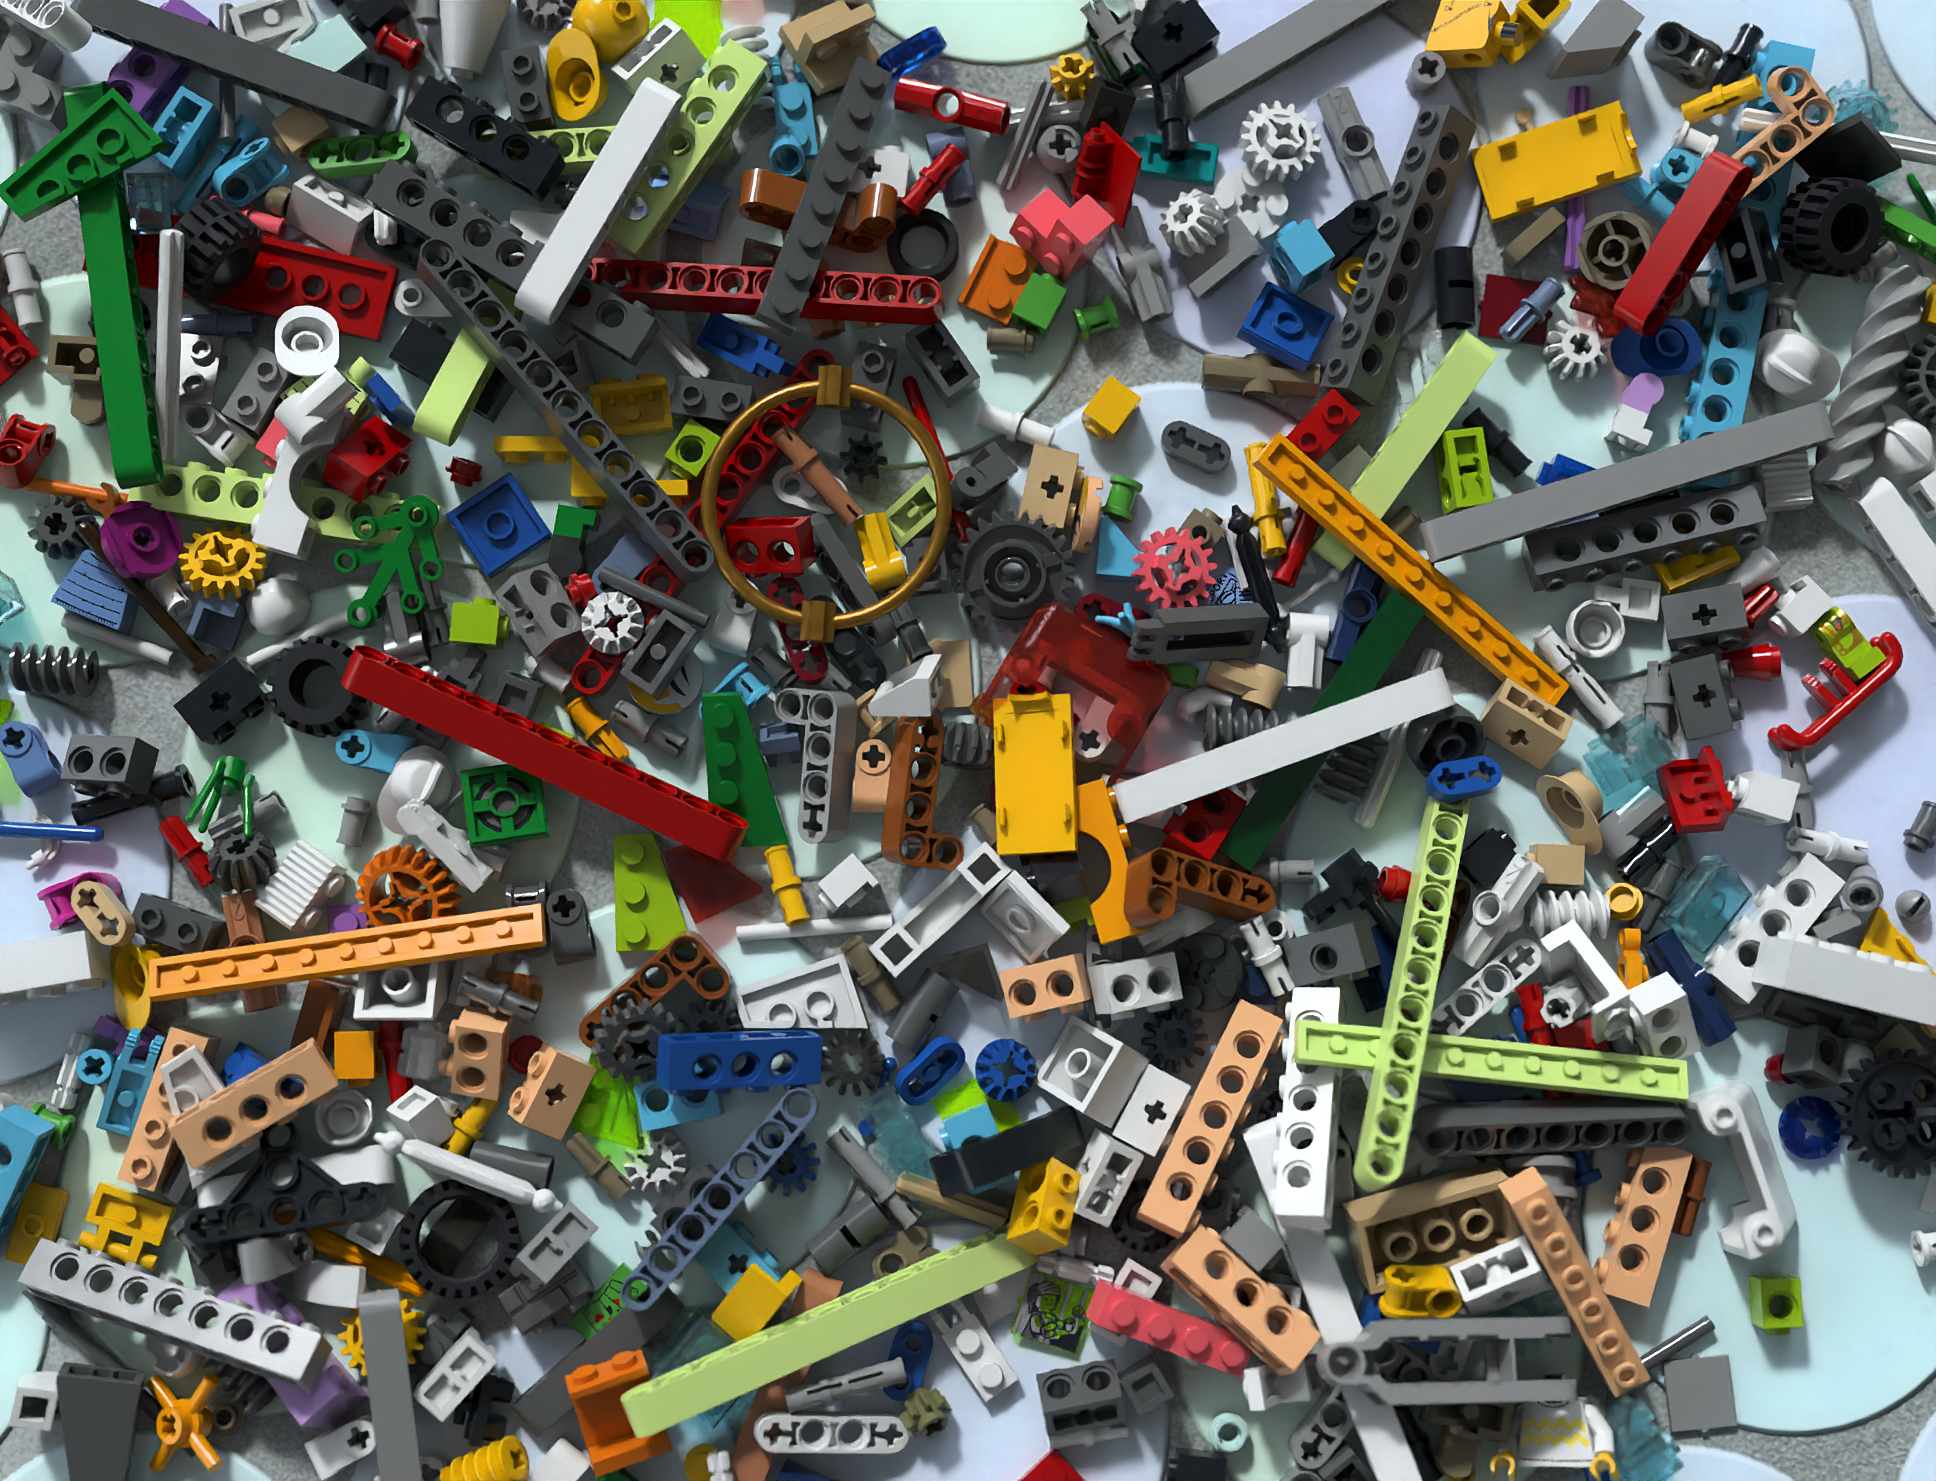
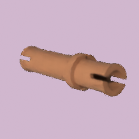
M789 422L770 437L771 441H774L793 464L791 469L795 473L799 471L842 521L845 528L865 512L816 456L818 451L814 447L810 449Z

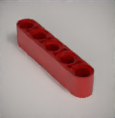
M1714 151L1707 156L1618 297L1612 311V317L1615 321L1647 338L1653 336L1659 330L1749 188L1753 178L1752 167L1720 151Z

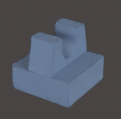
M779 722L760 726L762 756H765L770 768L777 767L778 753L788 752L791 755L792 764L800 763L801 737L799 724Z

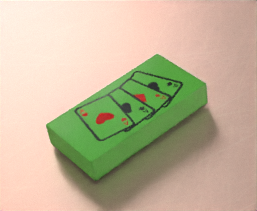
M625 1263L620 1265L591 1297V1301L585 1304L569 1322L587 1341L596 1333L597 1329L600 1330L605 1322L608 1323L625 1307L620 1295L621 1286L633 1272ZM643 1280L634 1281L631 1286L632 1295H640L649 1286Z

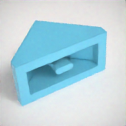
M1106 515L1101 519L1099 525L1095 580L1141 584L1140 578L1131 577V572L1140 568V565L1132 561V558L1140 553L1109 516Z

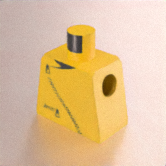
M1441 0L1424 51L1438 53L1444 59L1446 68L1489 67L1496 63L1501 45L1520 46L1523 40L1524 28L1520 23L1510 22V15L1501 0Z

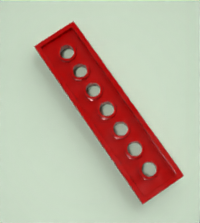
M128 204L132 236H137L140 239L139 248L134 252L139 287L158 291L160 233L162 230L173 229L182 216ZM263 236L261 250L248 276L242 279L231 291L219 299L210 302L211 304L279 319L284 312L294 307L305 305L318 307L328 312L337 322L339 334L381 343L400 270L397 266ZM85 258L82 271L88 275ZM277 270L286 271L287 281L282 287L272 288L269 286V277L273 272ZM313 279L323 280L324 290L320 295L315 297L306 295L305 288L309 281ZM351 287L359 288L361 290L360 300L354 305L343 304V293ZM183 291V297L192 299Z

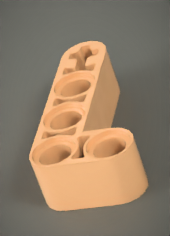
M1789 66L1780 68L1769 76L1766 84L1767 93L1782 112V115L1731 156L1742 163L1746 157L1751 156L1757 162V171L1753 175L1752 182L1742 199L1825 132L1834 122L1835 108L1833 103L1803 67ZM1786 74L1792 75L1796 80L1797 87L1790 96L1786 95L1781 88V81ZM1811 104L1815 105L1820 111V119L1814 126L1809 125L1805 119L1806 109ZM1780 130L1784 131L1789 139L1787 148L1782 152L1776 150L1773 145V138Z

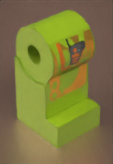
M1831 607L1808 628L1811 637L1817 643L1823 655L1837 664L1853 682L1864 677L1887 659L1877 646L1874 648L1856 628L1848 614L1839 607Z

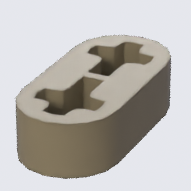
M1552 206L1517 236L1500 253V256L1513 269L1554 234L1567 219Z

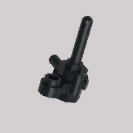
M1352 848L1320 873L1329 886L1308 901L1300 910L1309 921L1314 920L1319 925L1336 912L1332 905L1341 899L1349 911L1356 906L1362 911L1366 909L1397 948L1401 927L1378 900L1380 895L1377 893V890L1383 885L1377 878L1379 870L1371 861L1365 862L1357 851Z

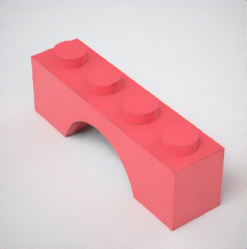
M1102 1278L1098 1279L1085 1314L1087 1318L1098 1326L1240 1378L1243 1377L1244 1370L1252 1353V1350L1224 1325L1216 1324L1213 1319L1198 1317L1180 1311Z

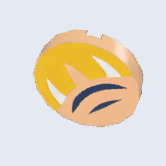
M1087 475L1082 483L1071 534L1072 551L1080 553L1089 552L1090 545H1088V542L1092 543V540L1095 539L1102 508L1101 497L1096 496V489L1102 490L1104 486L1103 480L1100 477Z

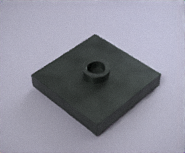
M1862 112L1830 126L1793 157L1809 177L1824 175L1863 180L1867 184L1902 167L1901 157Z

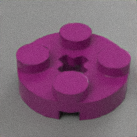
M129 501L121 504L100 527V541L106 558L115 567L116 572L127 579L133 577L153 579L165 574L177 561L183 546L182 532L173 516L165 510L161 513L158 509L150 507L152 503L146 501ZM135 532H139L141 537H148L150 539L146 548L136 544L134 541L136 537Z

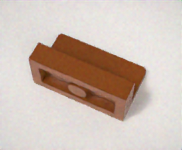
M317 979L309 980L289 1051L314 1037L330 1062L334 1049V1032L339 1031L350 988Z

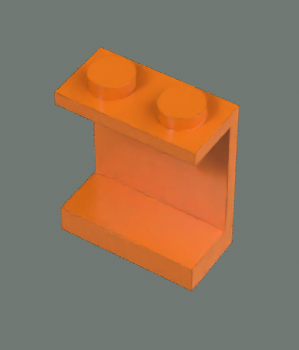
M642 1349L634 1352L624 1351L618 1353L611 1360L597 1365H583L574 1370L572 1374L564 1376L596 1478L673 1450L667 1429L647 1437L637 1438L621 1402V1397L626 1392L651 1380Z

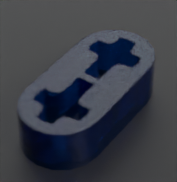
M932 26L883 53L876 61V65L892 73L890 79L892 81L939 55L946 48L947 43L937 26Z

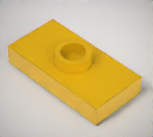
M31 1181L21 1202L5 1260L26 1265L41 1238L53 1242L56 1241L70 1191Z

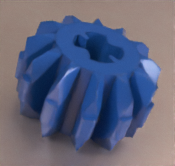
M802 1131L782 1154V1156H785L788 1151L795 1155L792 1162L797 1165L796 1170L793 1171L792 1168H789L787 1172L780 1169L782 1162L777 1160L759 1181L762 1182L769 1176L774 1179L768 1187L769 1192L773 1193L779 1183H783V1195L790 1196L792 1191L791 1182H794L797 1190L802 1193L806 1190V1184L801 1176L810 1181L816 1180L817 1174L807 1169V1166H818L821 1164V1159L817 1157L808 1158L807 1154L813 1152L817 1145L813 1142L805 1148L801 1146L806 1137L805 1132ZM774 1132L767 1135L774 1148L780 1147L783 1144ZM753 1160V1166L758 1167L757 1162Z

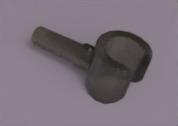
M651 1230L645 1231L646 1237L651 1243L650 1246L642 1247L637 1241H634L641 1260L645 1258L659 1241L655 1232ZM660 1250L658 1263L666 1270L675 1269L676 1265ZM683 1272L677 1276L676 1280L683 1275Z

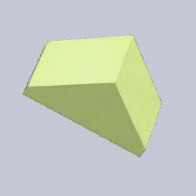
M929 474L923 476L885 511L890 532L901 548L934 527L936 493L934 481Z

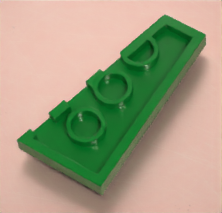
M111 88L1 183L0 197L26 223L168 148V146L114 88Z
M743 692L703 693L702 710L709 802L739 815L748 822L749 828L740 847L790 845L787 828H785L782 820L781 810L771 786L765 760L760 752Z

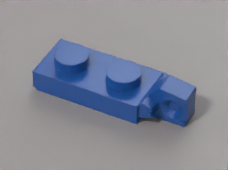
M710 313L696 343L698 346L759 377L761 375L768 378L772 370L789 379L797 366L778 356L782 347L777 345L776 341L721 313Z

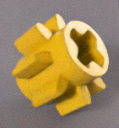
M1080 53L1068 54L1066 56L1060 55L1058 66H1050L1051 84L1055 86L1054 94L1060 92L1066 102L1075 98L1086 99L1088 88L1090 89L1095 76L1094 62H1086Z

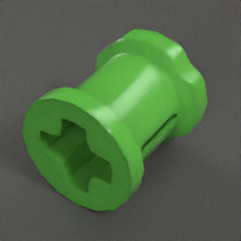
M1109 296L1103 298L1102 303L1080 310L1077 307L1073 309L1075 323L1084 342L1090 339V335L1112 328L1114 331L1120 329L1118 316Z
M1111 475L1109 483L1112 486L1106 505L1102 506L1100 514L1103 516L1108 515L1110 519L1118 522L1132 523L1134 516L1131 515V510L1137 493L1142 492L1143 485L1124 476Z
M42 1102L34 1104L30 1112L56 1125L50 1139L53 1142V1147L57 1149L65 1147L75 1130L76 1116L69 1114L65 1117L46 1109V1104Z

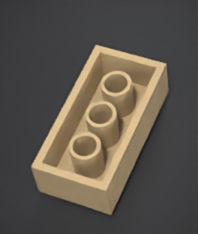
M1491 1161L1342 1203L1356 1273L1369 1293L1372 1295L1386 1290L1387 1283L1384 1281V1273L1386 1268L1391 1265L1430 1266L1436 1264L1442 1265L1448 1272H1452L1451 1266L1519 1238L1518 1222L1498 1187L1500 1183L1509 1178Z

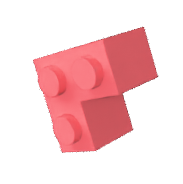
M1048 188L1018 213L1009 234L1014 237L1016 243L1021 248L1027 250L1042 264L1043 269L1048 274L1058 278L1065 284L1093 259L1115 220L1088 194L1069 208Z

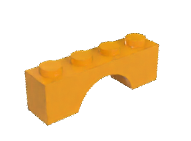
M1104 778L1076 786L1078 834L1089 836L1098 841L1107 850L1111 861L1109 884L1101 897L1090 905L1100 943L1106 946L1148 934L1147 928L1136 929L1132 927L1124 915L1126 870L1129 864L1125 848L1132 845L1126 824L1118 826L1114 811L1118 810L1119 806L1112 787L1107 788Z

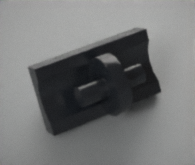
M492 1369L474 1387L472 1398H470V1391L455 1408L452 1421L454 1424L464 1425L466 1412H469L463 1436L469 1440V1446L481 1447L482 1441H501L504 1438L507 1419L505 1416L489 1414L491 1401L511 1402L515 1382L510 1378L495 1374Z

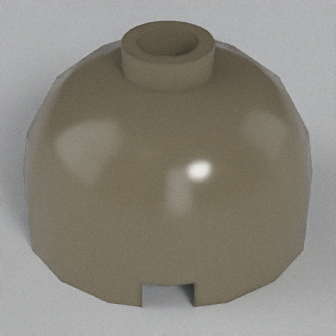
M1618 210L1598 215L1586 224L1581 241L1577 244L1576 254L1579 267L1586 278L1594 284L1598 283L1611 290L1625 288L1655 240L1656 233L1649 222L1636 213Z

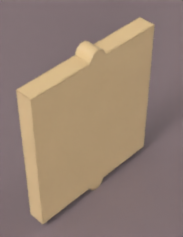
M935 638L933 642H928L933 650L932 654H942L944 692L934 710L937 709L939 713H943L945 709L973 707L969 640L941 641L939 638ZM906 651V663L909 665L911 661Z

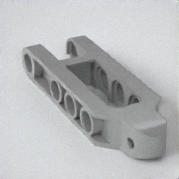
M1571 1317L1370 1321L1353 1342L1325 1344L1320 1348L1317 1355V1369L1322 1380L1335 1385L1355 1384L1375 1405L1578 1400L1576 1379L1517 1381L1514 1339L1573 1338ZM1484 1340L1487 1381L1386 1383L1379 1375H1375L1374 1350H1378L1384 1342Z

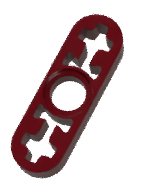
M780 576L769 584L767 589L768 598L785 606L782 599L775 600L779 596V589L785 587L787 592H795L791 595L793 609L798 610L802 608V601H806L797 580ZM774 619L796 678L805 685L821 683L826 678L829 670L828 658L822 643H815V647H809L814 642L793 640L786 632L790 624ZM809 647L812 661L821 662L817 666L816 674H810L808 669H800L805 666L802 649Z

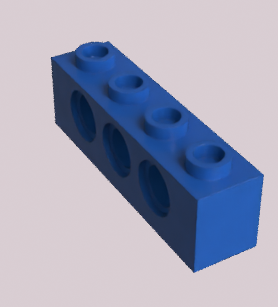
M810 1029L658 1035L656 1082L674 1096H690L697 1089H708V1092L712 1094H729L732 1092V1088L746 1087V1090L749 1092H768L770 1086H783L786 1090L799 1087L807 1088V1084H821L823 1037ZM783 1053L782 1064L777 1069L772 1070L771 1064L773 1059ZM745 1055V1065L739 1071L734 1072V1062L738 1057ZM707 1056V1067L702 1072L695 1073V1066L698 1060Z

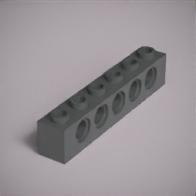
M1751 480L1523 536L1521 554L1533 592L1541 590L1554 592L1563 589L1567 584L1579 581L1592 583L1601 580L1606 575L1617 572L1630 574L1639 571L1646 565L1658 562L1662 565L1675 563L1688 555L1698 553L1701 556H1705L1730 545L1736 544L1740 547L1751 545L1762 538L1768 520L1754 482ZM1720 518L1725 520L1728 524L1719 525L1715 523L1712 519ZM1682 527L1690 533L1680 534L1674 528ZM1644 536L1649 538L1652 542L1641 543L1636 539V537ZM1606 545L1613 548L1614 551L1602 552L1597 547ZM1568 554L1575 557L1576 560L1567 562L1559 556Z

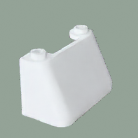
M1729 1080L1690 1092L1689 1100L1683 1104L1680 1103L1688 1118L1695 1119L1700 1123L1703 1131H1709L1711 1134L1725 1136L1747 1199L1728 1206L1732 1214L1730 1222L1724 1229L1716 1231L1722 1249L1748 1259H1754L1775 1251L1794 1225L1796 1209L1753 1088L1746 1082Z

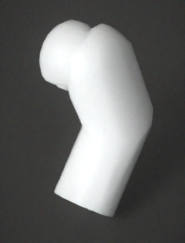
M1198 686L1180 697L1177 702L1179 706L1177 715L1184 721H1193L1197 717V712L1205 709L1208 704H1214L1215 709L1222 710L1223 706L1231 707L1234 694L1208 686Z

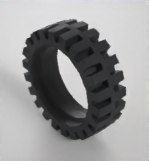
M454 1179L442 1181L423 1191L408 1208L399 1234L400 1253L409 1274L429 1292L452 1299H463L480 1295L502 1280L516 1258L519 1246L517 1218L511 1205L504 1198ZM458 1198L477 1201L489 1209L497 1221L500 1236L496 1254L490 1263L476 1274L461 1278L444 1276L431 1268L421 1253L419 1242L422 1223L431 1210L445 1201Z

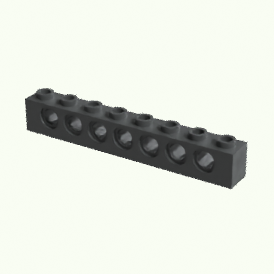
M1451 104L1421 105L1320 383V387L1328 392L1334 388L1351 405L1376 407L1477 128L1476 124Z
M389 158L365 195L370 205L425 240L432 238L447 240L471 268L512 293L517 294L545 244L538 240L531 244L521 238L523 232L513 224L505 220L498 224L488 218L490 212L480 204L472 200L465 204L455 198L458 193L442 181L437 180L434 185L422 178L425 173L409 161L404 160L401 165ZM416 193L425 194V198L420 205L415 207L408 206V201L412 195ZM446 214H458L457 221L452 226H441V220ZM486 232L491 234V239L485 246L476 247L473 245L474 239L480 233ZM516 252L524 254L523 262L516 267L506 266L507 259L511 254ZM586 270L557 320L636 367L660 329L656 319L653 318L655 312L635 300L633 305L620 298L622 292L602 280L600 285L587 278L589 272ZM586 292L591 294L590 301L586 306L580 308L572 306V300L578 293ZM619 312L624 314V320L618 327L610 328L605 326V320L611 313Z

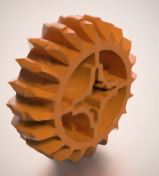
M399 844L394 845L387 851H380L374 856L373 860L364 865L362 869L364 873L358 877L356 882L361 888L355 895V898L364 903L359 906L357 912L367 913L369 916L365 926H372L374 924L376 927L429 920L426 913L429 910L427 901L431 899L433 906L431 919L457 916L461 912L457 905L461 902L463 896L453 891L459 887V883L455 880H450L448 876L451 874V870L448 867L443 869L439 865L441 859L429 858V853L425 848L417 852L414 844L406 845L404 848H401ZM389 874V877L391 879V881L388 883L390 893L387 895L385 889L386 877Z

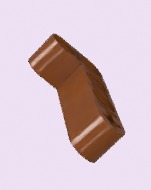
M764 169L747 170L742 174L739 212L746 219L788 231L806 182ZM873 183L865 187L857 198L846 195L828 244L859 253H870L877 250L896 228L897 190L889 184Z
M933 713L931 717L901 716L897 722L881 852L888 862L894 864L954 870L962 863L965 855L962 842L952 835L932 833L945 733L942 720ZM919 727H921V730H922L921 733H918V728H919ZM915 747H920V752H915ZM916 761L918 764V774L914 778L912 765ZM912 800L914 810L911 816L909 817L907 814V805L909 801ZM907 839L909 843V849L906 855L904 856L902 853V845L903 842ZM942 844L943 855L939 860L937 857V849L938 846Z
M1159 847L1129 862L1126 870L1123 909L1127 922L1136 929H1145L1171 918L1175 912L1176 903L1243 922L1251 917L1270 911L1275 904V893L1272 886L1261 878L1168 848Z
M691 930L681 931L587 1012L580 1023L579 1037L583 1044L593 1048V1044L597 1040L594 1034L590 1032L593 1025L591 1021L599 1024L601 1023V1016H607L609 1012L613 1017L615 1014L612 1006L617 1005L619 1007L617 997L623 993L634 995L638 1000V1006H640L644 998H648L651 1006H653L685 978L703 998L709 1000L719 999L729 989L731 981L730 969L698 933ZM682 941H690L697 947L698 954L692 959H683L676 952L677 944ZM652 967H660L666 971L668 980L662 985H654L647 979V971ZM709 970L718 971L722 974L724 983L718 988H709L703 983L702 975Z

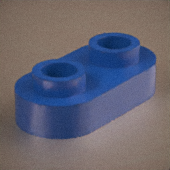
M939 1036L930 1041L897 1074L895 1090L905 1103L912 1106L928 1102L963 1067L965 1062L963 1048L950 1036ZM945 1051L941 1057H937L941 1052ZM917 1077L916 1081L913 1084H910V1082Z
M906 1322L899 1327L895 1334L887 1361L901 1357L905 1375L908 1378V1385L904 1388H898L895 1385L882 1388L884 1393L892 1400L904 1401L909 1393L920 1388L934 1344L930 1328L922 1322ZM910 1336H917L921 1340V1346L918 1349L911 1350L907 1347L906 1340Z

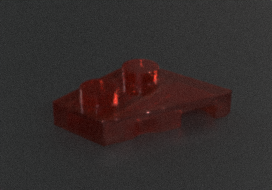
M684 844L662 853L695 925L764 893L759 884L753 882L731 862L717 860Z

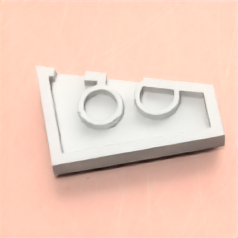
M844 953L732 990L743 1028H868Z
M196 1044L160 1067L172 1116L174 1117L226 1088ZM224 1119L213 1120L208 1125L211 1132L217 1135L226 1134L232 1128L230 1123ZM260 1138L245 1147H242L239 1143L226 1151L227 1156L209 1168H206L203 1164L193 1170L186 1159L192 1188H196L260 1147Z

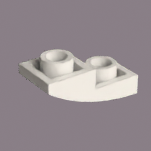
M312 1258L308 1265L293 1271L291 1298L324 1305L358 1308L357 1294L365 1293L367 1288L366 1267L345 1262L329 1263Z

